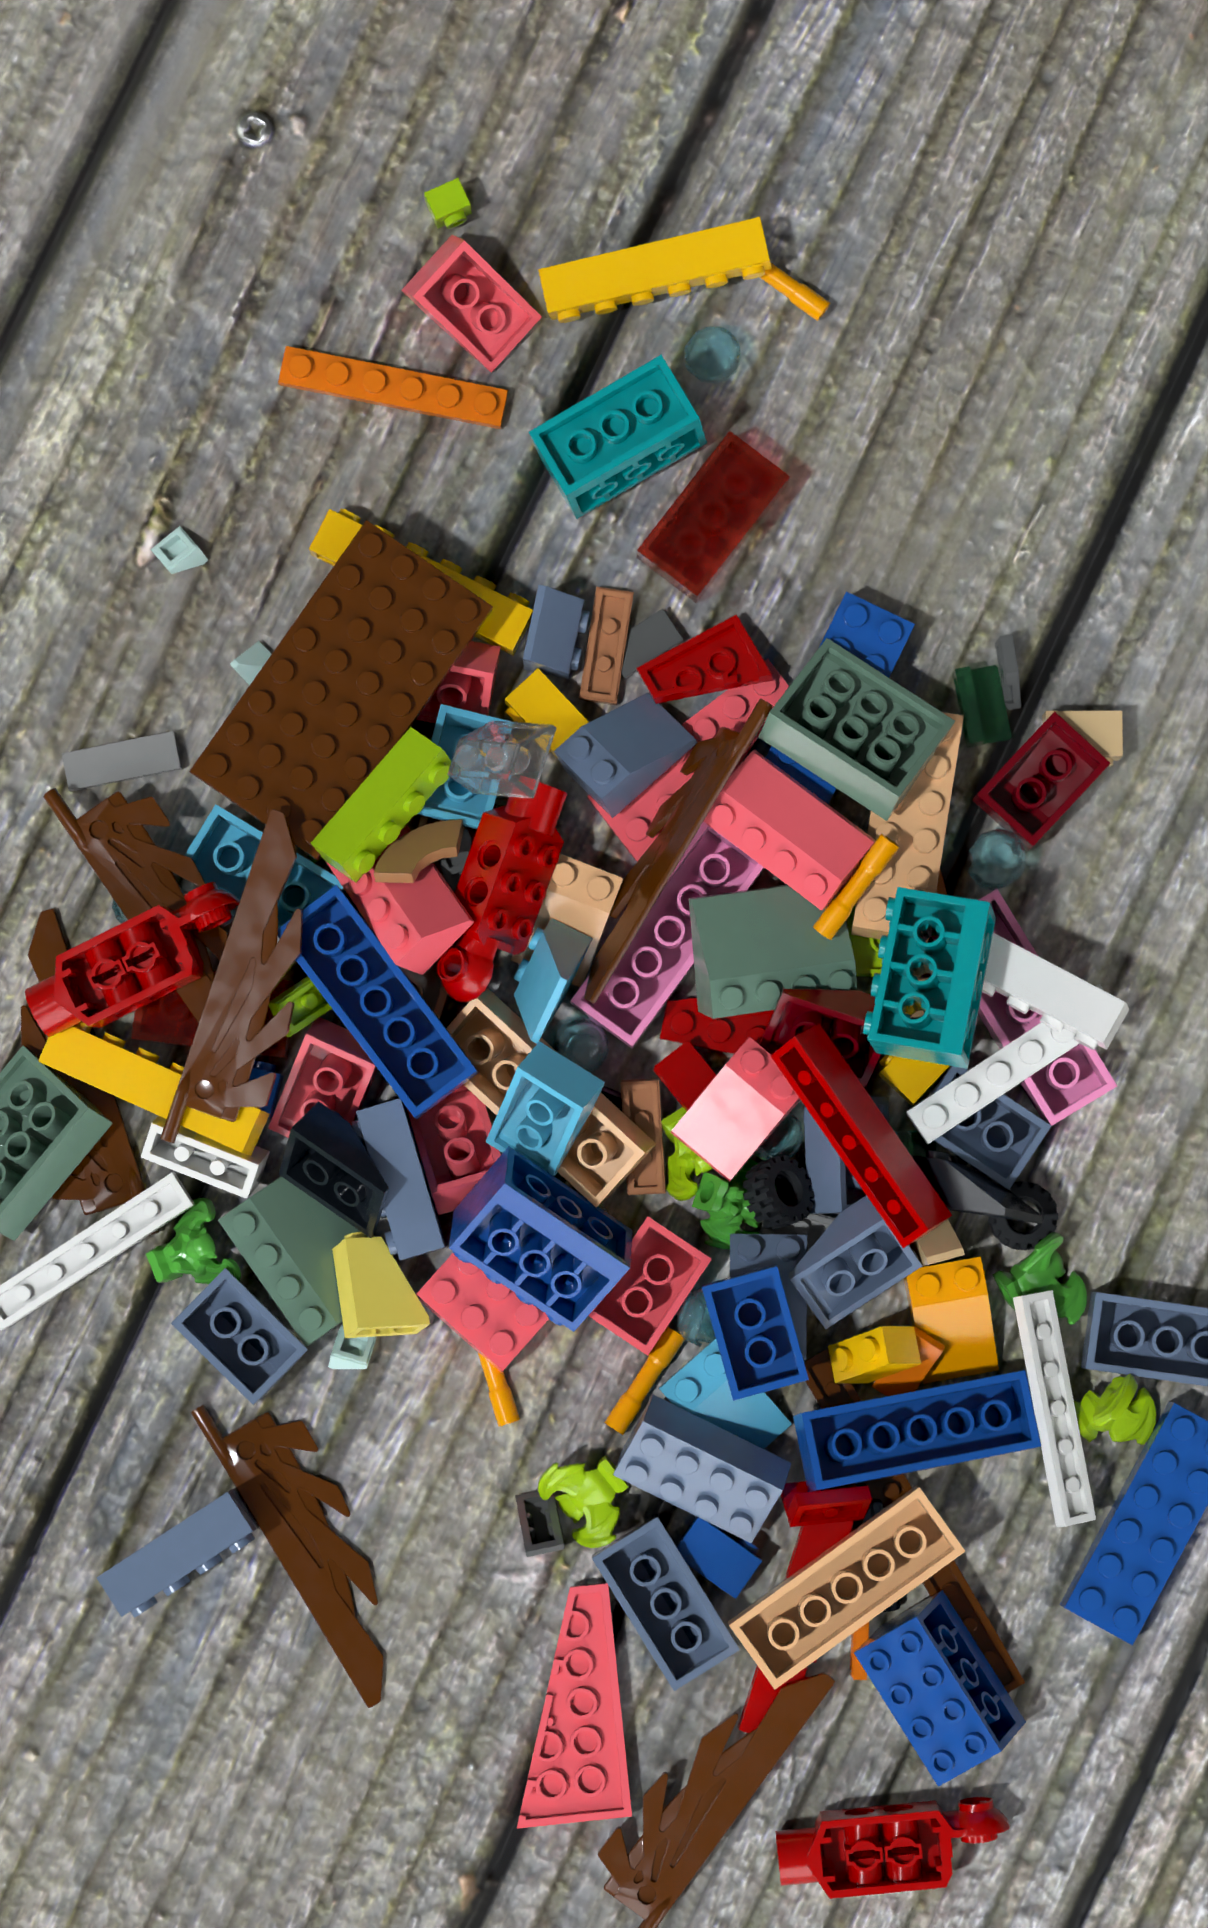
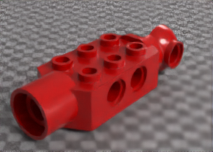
M517 775L507 804L483 812L455 890L456 896L472 917L474 923L439 958L437 963V973L441 978L442 985L447 994L456 1001H472L477 999L486 990L492 978L493 960L497 949L513 955L526 950L564 844L556 829V824L567 796L566 792Z
M215 882L206 883L186 893L184 898L187 904L175 911L169 907L157 905L57 955L55 974L25 989L26 1000L34 1019L48 1037H52L80 1022L90 1027L101 1028L202 978L204 961L191 930L197 928L199 932H204L227 922L232 918L230 911L239 905L240 900L232 893L218 889Z
M970 1797L959 1800V1809L943 1811L936 1800L820 1811L814 1827L775 1831L781 1886L819 1882L829 1899L946 1888L953 1874L951 1838L961 1837L962 1842L973 1844L990 1842L998 1838V1833L1009 1830L1010 1824L1006 1816L994 1807L993 1799L990 1797Z

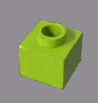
M459 178L424 192L425 203L437 229L446 226L447 229L455 228L466 222V216L472 214L471 204Z

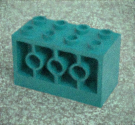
M662 354L529 431L539 457L576 519L707 444L700 418Z
M897 887L896 897H889L885 919L890 921L888 936L882 935L880 939L878 958L882 959L881 974L875 973L873 976L871 996L875 997L873 1012L867 1011L863 1033L868 1035L867 1040L878 1054L968 1069L996 922L991 903L986 901ZM937 935L939 937L934 942L926 943V940L931 936ZM931 973L929 979L919 981L921 975ZM917 1011H924L922 1017L918 1019L911 1018Z

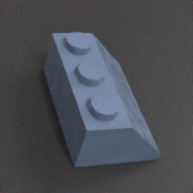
M950 1066L931 1095L968 1070ZM1003 1094L934 1141L1007 1190H1010L1051 1128V1125Z
M871 1097L890 1124L889 1097ZM803 1104L806 1179L810 1178L812 1185L809 1186V1190L814 1191V1198L810 1199L813 1207L808 1212L810 1214L840 1213L865 1197L866 1194Z
M226 1268L171 1322L253 1405L257 1404L308 1350Z

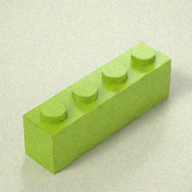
M410 727L311 842L312 846L327 863L356 883L363 874L373 867L375 860L386 847L398 838L400 831L410 819L423 809L425 802L434 791L447 781L450 773L456 766L441 747Z

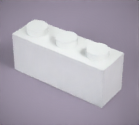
M158 1116L151 1123L141 1158L246 1199L258 1187L270 1151L255 1146L250 1156L183 1126H180L175 1143H170L160 1139L166 1119Z

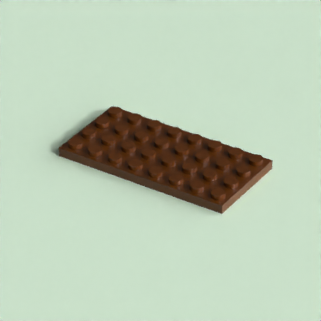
M366 520L189 772L265 825L271 809L284 812L294 845L315 860H318L320 853L316 851L311 842L412 726L492 612L493 606Z

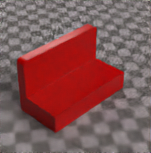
M689 1040L653 1068L656 1075L686 1112L716 1077L714 1071Z
M806 1481L785 1483L781 1493L790 1527L863 1520L872 1500L869 1487H856V1484L808 1492Z

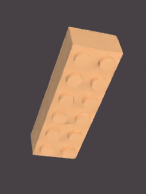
M942 712L955 720V723L890 818L886 821L870 811L867 834L877 840L882 833L899 845L900 848L881 874L874 878L857 901L851 935L881 939L882 935L888 936L890 921L885 919L889 897H896L897 887L936 893L964 715Z
M487 988L477 999L469 1001L446 1029L479 1071V1073L463 1085L497 1115L517 1067L537 1044L530 1041L523 1020ZM540 1039V1042L553 1049L544 1039ZM600 1092L593 1110L561 1164L558 1173L590 1203L598 1207L612 1195L656 1143Z
M916 1485L729 1620L728 1624L773 1688L777 1689L959 1557L965 1550L921 1488Z

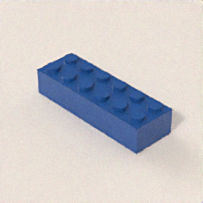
M846 591L820 646L828 638L890 678L915 624ZM771 746L766 758L829 805L836 788Z
M335 885L303 909L302 953L296 961L414 1118L418 1119L479 1073L402 969L395 965L374 932L340 887ZM290 920L283 924L280 928H278L279 939L281 938Z
M1025 1370L819 1409L793 1416L808 1492L1041 1447Z
M1168 1401L1150 1438L1146 1442L1059 1604L1131 1645L1134 1644L1208 1506L1207 1420L1174 1402Z

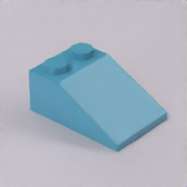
M441 704L431 741L445 751L456 767L450 773L447 781L439 786L428 798L423 809L418 814L442 821L462 819L463 826L477 829L483 812L494 808L515 722Z
M551 918L544 930L539 927L536 929L528 948L534 950L531 959L528 961L523 958L513 978L519 982L514 993L516 1003L530 1041L536 1044L540 1041L564 1001L593 939Z
M539 1041L517 1067L486 1139V1143L502 1153L510 1146L555 1177L593 1110L605 1082Z
M716 1338L659 1387L660 1391L672 1404L762 1449H765L792 1425L765 1392L733 1401Z

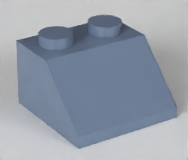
M538 584L523 656L524 670L534 672L539 668L543 674L569 679L571 669L578 671L582 648L576 647L578 632L586 633L590 611L583 610V599Z

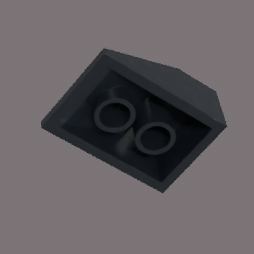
M318 1101L291 1128L279 1175L366 1236L372 1238L376 1233L389 1187L350 1123L343 1119L338 1112L330 1110Z
M929 1150L926 1152V1157L912 1156L948 1210L1042 1224L1043 1216L1010 1190H1007L976 1168L968 1166V1163L958 1156Z

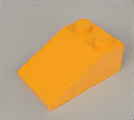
M981 1256L923 1266L904 1278L912 1325L945 1345L942 1354L923 1379V1384L999 1370L989 1297Z

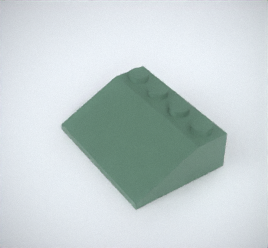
M826 638L771 709L759 734V738L887 821L954 725L955 720Z
M788 885L689 898L698 1012L715 1019L774 1010L783 989L857 990L855 958L846 921L832 940L827 939L813 928V925L825 909L821 911Z
M24 1045L0 1072V1233L13 1241L19 1237L113 1124L96 1106L53 1069L38 1062L39 1057Z
M283 1177L278 1178L218 1219V1222L305 1346H310L342 1323L332 1249L344 1240L345 1235L361 1231Z

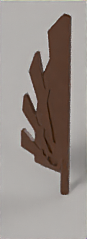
M760 698L740 733L730 728L721 727L714 739L700 741L695 744L680 771L686 776L695 771L691 779L660 806L646 835L654 838L662 828L663 830L625 876L609 916L616 919L627 903L628 905L592 962L584 999L593 1004L596 1003L724 785L773 708V705Z
M56 788L44 794V799L127 920L157 905L169 907L175 911L187 904L184 894L172 872L197 886L206 884L192 858L156 846L143 825L171 826V822L155 798L147 797L128 803L122 793L117 791L76 819ZM220 926L204 932H199L197 928L191 930L204 961L203 976L176 990L198 1023L200 1022L215 977L207 948L220 960L228 938V933Z
M271 809L160 1137L164 1141L175 1143L187 1107L219 1119L235 1122L240 1107H265L268 1104L276 1073H269L252 1081H249L255 1058L287 1036L289 1032L294 1002H288L266 1025L265 1020L271 993L302 953V909L295 911L277 943L278 900L297 859L287 817L284 812Z
M48 909L40 913L28 952L29 960L39 982L55 974L56 956L68 950L54 909ZM23 1005L21 1006V1047L24 1045L37 1057H40L48 1036L45 1034L44 1039L29 1009ZM92 1027L90 1033L95 1035L94 1029ZM50 1067L113 1123L54 1193L53 1199L79 1200L85 1215L125 1204L146 1189L116 1097ZM159 1229L148 1236L159 1233Z
M203 1404L191 1412L192 1416L368 1708L375 1706L381 1701L383 1654L356 1619L347 1576L373 1605L378 1604L377 1595L368 1561L330 1529L317 1500L318 1498L339 1513L349 1517L351 1513L339 1487L302 1471L290 1449L317 1452L318 1447L303 1421L277 1426L268 1412L254 1418L223 1437Z
M822 1672L782 1686L757 1729L738 1740L724 1752L725 1745L738 1720V1713H733L703 1735L687 1785L673 1798L664 1810L663 1804L668 1781L667 1772H663L644 1793L643 1835L629 1853H627L622 1829L619 1826L616 1827L598 1851V1857L612 1875L604 1885V1890L644 1919L638 1928H657L835 1684L833 1677L826 1672Z

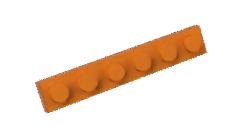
M290 346L285 347L278 380L280 386L501 429L508 390Z

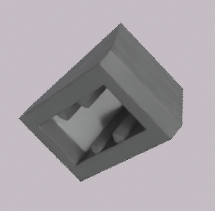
M538 1491L515 1495L526 1557L565 1549L554 1493L548 1500H543Z

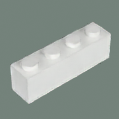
M993 933L982 992L993 996L996 991L1008 997L1006 1004L1024 1014L1030 1009L1042 1015L1040 1022L1053 1030L1060 1032L1064 1027L1076 1033L1074 1040L1085 1047L1094 1050L1098 1045L1107 1050L1129 1011L1126 1002Z

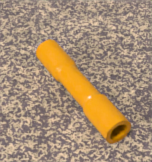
M771 263L772 269L764 270L765 275L759 278L789 298L790 302L816 321H819L831 303L807 285L799 283Z
M881 833L861 860L859 868L839 895L830 902L813 925V928L827 939L832 940L850 916L852 908L874 878L881 874L900 846Z
M667 1326L632 1384L621 1395L604 1422L605 1424L624 1435L641 1409L643 1400L662 1371L670 1364L685 1341V1337Z
M478 1353L498 1427L519 1421L518 1410L511 1388L507 1384L504 1371L501 1373Z

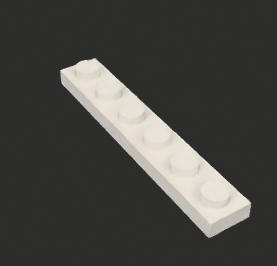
M1100 984L1096 986L1104 991ZM1041 1022L906 1113L925 1142L929 1144L1080 1044L1074 1040L1076 1033L1064 1027L1058 1032Z
M170 1173L0 1285V1330H6L193 1207L195 1203L176 1173Z
M1053 1290L1013 1297L1056 1527H1066L1096 1520Z

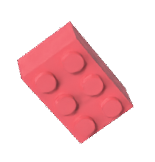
M647 1216L632 1239L630 1269L589 1314V1317L648 1356L712 1259Z
M454 1253L449 1256L416 1294L426 1307L501 1373L549 1320L545 1312L533 1304L523 1303L516 1296L515 1292L502 1283L496 1284L492 1282L481 1269L470 1262L465 1263L459 1260Z

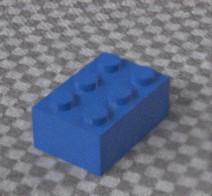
M777 1264L702 1285L733 1401L809 1380Z

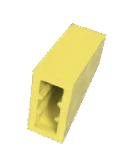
M362 1232L350 1233L345 1235L344 1240L332 1249L345 1338L412 1335L419 1333L430 1325L427 1312L393 1255L390 1254L382 1237L369 1238Z

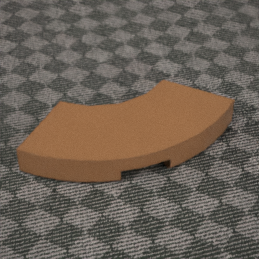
M446 820L424 825L397 839L380 857L374 870L375 882L414 883L419 872L426 866L443 858L457 857L464 832L463 820Z

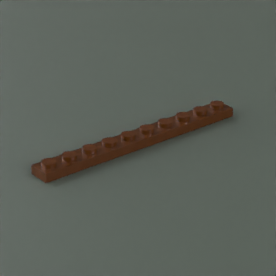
M828 1348L804 1361L809 1378L805 1382L821 1409L861 1402L851 1383H835ZM904 1474L864 1482L869 1487L873 1499H880L883 1502L884 1508L912 1489ZM953 1560L925 1580L923 1585L930 1597L943 1590L1007 1693L1025 1683L1024 1679L956 1562Z

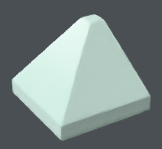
M181 526L151 549L171 574L203 565L208 561L200 548Z
M258 641L234 659L230 665L250 686L271 656V653Z
M341 1324L330 1355L328 1367L332 1369H367L377 1336L345 1338L343 1324Z

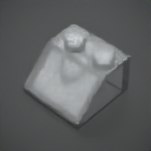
M491 720L459 739L447 775L473 794L534 799L556 727L551 724Z

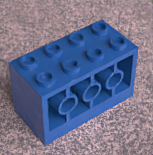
M508 1146L454 1209L449 1249L452 1250L459 1260L465 1263L470 1262L481 1269L492 1282L496 1284L502 1283L515 1292L516 1296L523 1303L533 1304L545 1312L553 1323L559 1326L564 1325L574 1332L630 1269L632 1229L601 1208L595 1207L585 1197Z
M943 1590L881 1625L854 1652L938 1787L1002 1752L1026 1723Z

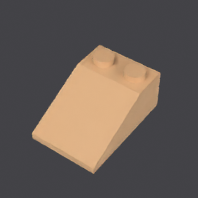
M560 854L527 948L524 952L512 955L511 961L518 964L522 962L523 958L530 961L534 950L528 948L536 929L539 927L544 930L551 918L593 938L572 981V985L581 987L586 979L610 918L609 914L623 878Z

